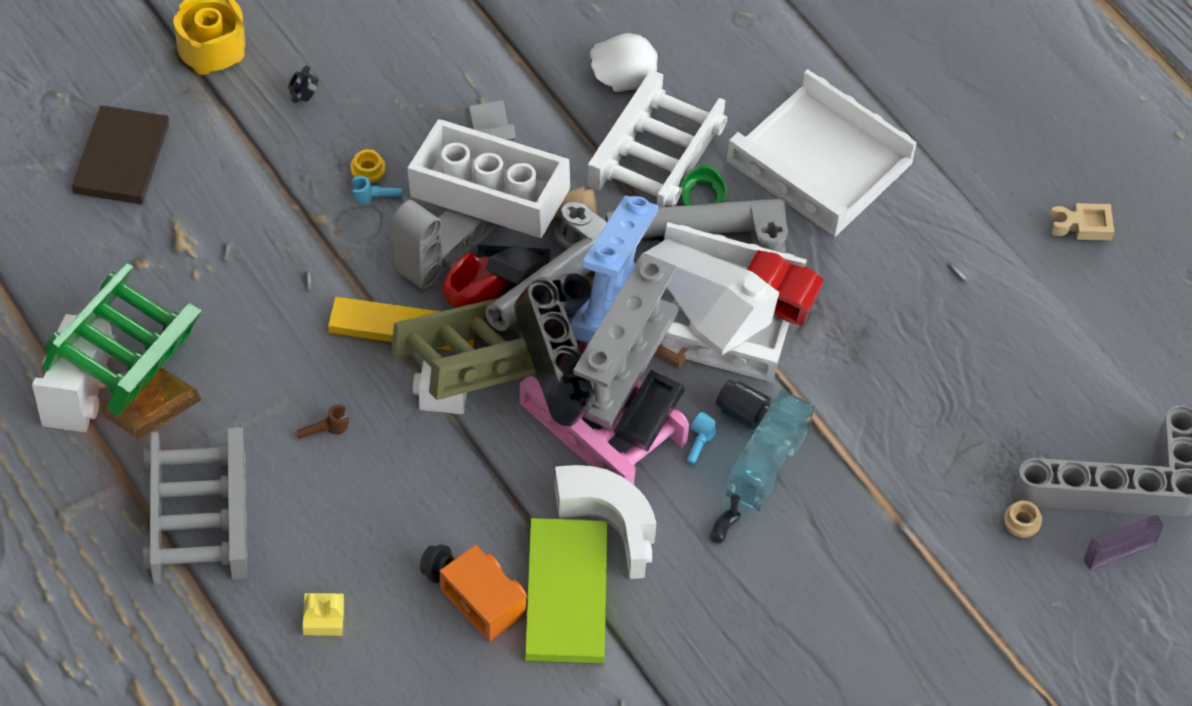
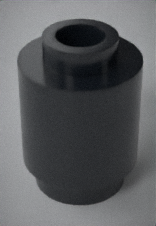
M731 379L728 380L716 399V406L722 408L721 412L752 430L756 429L758 425L764 427L774 410L770 406L771 397L742 381L734 382Z

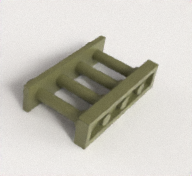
M498 298L394 323L391 355L397 358L417 353L431 367L429 393L436 400L536 375L519 323L516 322L504 331L512 329L520 339L507 342L498 334L503 331L493 328L487 320L486 308ZM481 337L489 346L475 350L466 340ZM449 345L457 354L443 358L434 348Z

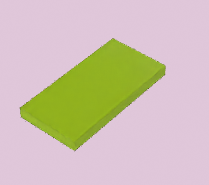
M531 518L525 661L604 664L607 521Z

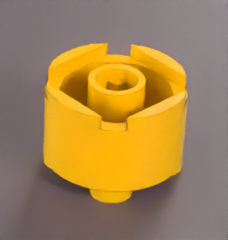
M184 0L179 5V11L176 16L174 15L173 19L177 51L180 58L192 67L197 74L206 75L212 71L222 70L242 61L245 55L246 44L243 15L240 6L235 0Z

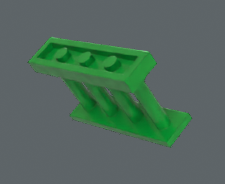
M128 263L117 274L113 271L109 273L101 285V291L61 334L55 331L44 347V351L48 354L42 365L43 369L49 371L62 357L109 387L108 392L112 396L106 409L118 417L188 338L201 313L200 309L188 303L180 314L175 311L171 314L126 285L133 268ZM119 297L163 325L162 330L164 332L162 334L158 331L152 333L110 306V304ZM98 317H101L145 345L146 352L144 354L141 352L135 354L91 325ZM80 337L84 338L126 365L127 374L124 375L121 372L118 375L72 345Z

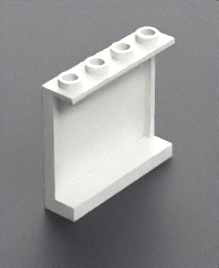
M807 69L804 72L802 87L749 135L745 137L737 132L729 139L726 162L776 197L783 198L784 202L836 237L912 164L917 142L911 139L905 132L899 131L884 121L878 114L872 113L857 103L853 97L844 94L829 84L826 79L817 76Z
M668 222L666 226L664 241L666 239L673 240L746 270L758 250L777 253L790 265L801 267L806 265V259L796 257L790 253H780L762 248L756 244H747L728 239L722 235L698 231L685 225H676ZM666 288L660 299L673 304L674 297ZM677 309L678 313L660 345L678 354L682 347L688 348L684 354L687 360L773 382L789 322L773 314L772 322L769 326L725 354L720 355L694 334L689 327L690 320L684 311H678Z

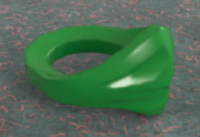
M702 164L695 167L683 179L681 198L684 206L694 205L690 201L689 194L697 183L712 185V190L716 194L715 203H723L726 199V184L721 174L711 165Z

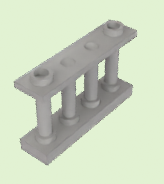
M646 253L641 254L573 370L575 375L592 381L591 384L595 393L594 406L583 418L610 430L613 427L678 313L677 305L660 299L677 271V266Z
M243 427L228 428V443H221V447L162 450L159 432H151V447H144L145 470H150V546H143L144 569H151L153 583L162 584V565L218 561H222L223 565H230L232 580L248 579L246 449ZM221 462L222 466H228V475L221 476L220 480L162 483V465ZM222 495V499L228 498L229 508H222L221 512L162 516V498ZM222 528L223 532L229 531V541L222 542V546L162 549V531Z

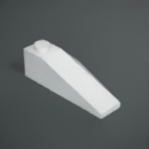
M666 239L644 252L677 266V271L667 286L674 297L673 304L677 305L678 311H684L690 320L689 327L694 334L720 355L730 351L771 324L779 292L753 272L670 239Z

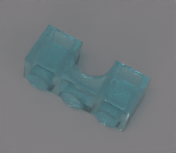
M780 390L729 472L727 497L731 498L733 494H737L740 497L739 503L760 512L777 484L780 469L787 455L794 457L808 434L815 405Z

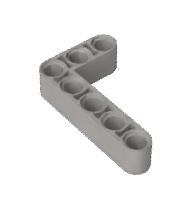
M408 200L399 207L392 221L394 269L420 289L427 290L450 270L458 258L470 252L498 224L451 209H447L437 218L413 200Z
M1178 405L1170 408L1166 413L1158 436L1160 466L1032 458L1024 461L1019 468L1013 488L1014 497L1017 501H1029L1041 508L1175 517L1188 516L1192 514V409L1188 406Z

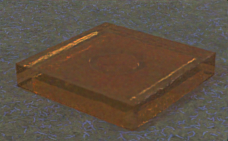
M161 368L119 417L106 409L110 400L100 407L107 419L139 440L201 401V398L195 388Z

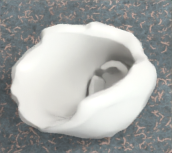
M632 33L621 34L595 44L590 51L591 67L596 78L604 84L612 86L614 92L636 90L640 87L650 70L657 72L658 54L650 42L641 35Z

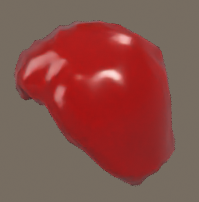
M468 252L458 258L443 280L442 294L449 305L458 308L500 298L511 281L487 271L486 266L489 257H477L472 252Z

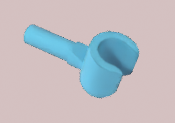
M356 176L352 179L354 187L352 194L354 199L360 204L370 202L373 197H402V188L371 186L369 179L365 176Z
M704 412L699 413L691 425V430L698 434L686 460L690 465L695 464L703 445H705L706 441H710L716 433L715 420Z

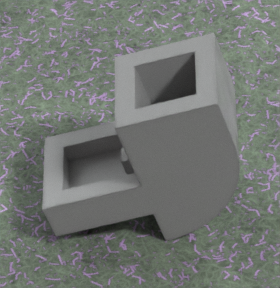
M503 100L472 105L465 109L468 128L509 141L516 138L514 124L508 125Z

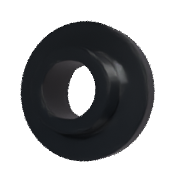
M443 544L437 546L430 545L424 551L420 562V571L423 575L427 576L429 581L439 583L440 570L454 561L450 547Z

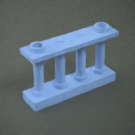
M625 195L583 259L581 267L595 271L591 297L580 308L570 323L575 339L587 343L591 341L633 270L636 247L658 213L659 205L649 203L648 200L642 197Z

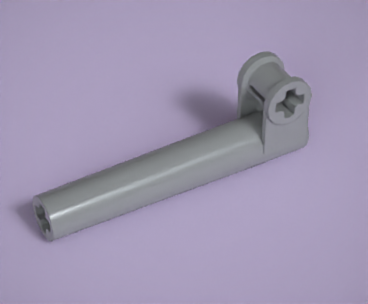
M783 198L661 207L642 237H665L666 226L669 222L676 225H685L710 234L750 232L752 244L780 253H786L784 241L788 236L785 204ZM614 211L606 212V222L609 221Z
M568 202L564 204L560 213L561 225L555 229L554 239L567 250L488 305L486 317L490 325L499 331H504L518 322L514 303L532 280L569 273H577L584 277L592 270L581 267L582 261L607 222L582 203Z

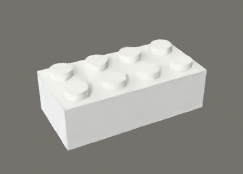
M441 119L437 120L407 168L411 197L538 238H542L570 189L569 159Z

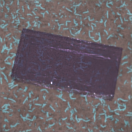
M1153 515L1094 538L1090 541L1084 562L1091 571L1155 546L1164 525L1157 515Z

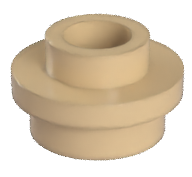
M1022 500L1015 502L1006 509L1003 521L1006 529L1011 534L1027 538L1038 533L1042 525V516L1035 504ZM1017 519H1024L1028 523L1019 522Z

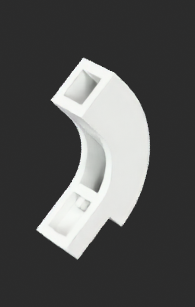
M586 465L555 467L554 490L558 518L593 517L607 521L608 524L617 530L623 540L629 579L645 578L646 563H652L651 544L655 542L656 520L649 502L641 491L627 479L603 468Z

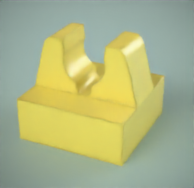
M304 593L303 635L343 636L344 594Z

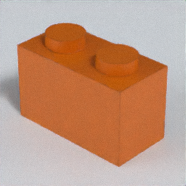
M477 545L440 570V590L489 643L526 616L527 595L524 588L518 581L514 579L510 581L502 572L497 559L490 553L485 554Z

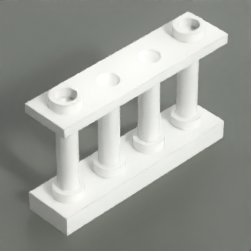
M650 70L588 163L587 186L600 191L606 180L611 181L614 178L656 196L659 208L676 206L682 192L681 185L683 179L695 167L714 135H720L725 128L727 116L724 115L725 100L719 98L709 113L666 95V91L662 89L663 74ZM661 107L702 125L696 135L693 136L650 118V113L654 108L659 109ZM645 130L687 149L680 160L635 142V136L638 132L643 133ZM630 154L670 171L671 174L665 183L661 184L619 166V160L622 156L627 157Z

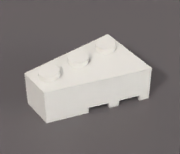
M65 314L57 332L61 334L77 315ZM97 318L91 326L117 342V336L112 335L110 323L104 319ZM82 337L72 345L108 368L106 364L108 358L112 356ZM61 357L49 371H46L43 378L35 377L32 384L42 426L86 433L90 418L95 419L98 413L99 398L97 395L99 388H105L106 385Z

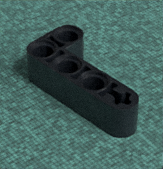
M577 273L534 279L514 303L515 314L552 418L562 426L575 425L595 403V393L591 382L575 375L573 372L581 358V353L569 319L589 300L592 290L588 280Z

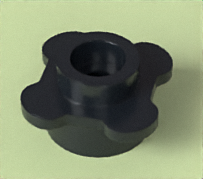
M307 65L303 67L301 72H295L290 79L288 89L290 90L289 93L293 96L291 101L297 103L299 100L309 101L318 86V77L309 73L310 67Z

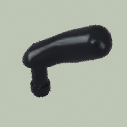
M737 494L731 496L730 510L723 513L714 523L710 538L715 543H722L725 540L729 527L741 518V513L738 511L740 497Z

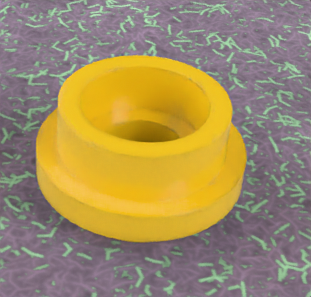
M369 149L358 152L350 164V171L353 177L365 176L369 179L370 183L380 180L386 170L385 161L380 154Z

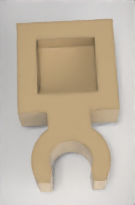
M1076 203L1074 211H1070L1062 206H1056L1051 209L1050 220L1062 221L1053 223L1052 235L1064 236L1069 232H1076L1077 240L1112 241L1114 224L1111 204Z

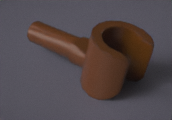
M334 405L329 409L327 419L296 430L299 439L326 430L336 435L344 433L348 428L350 419L349 417L340 419L344 416L345 406Z

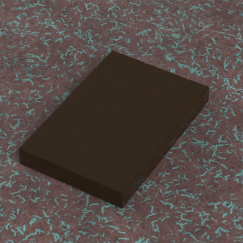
M100 105L72 184L73 194L143 204L169 126V117L167 115Z

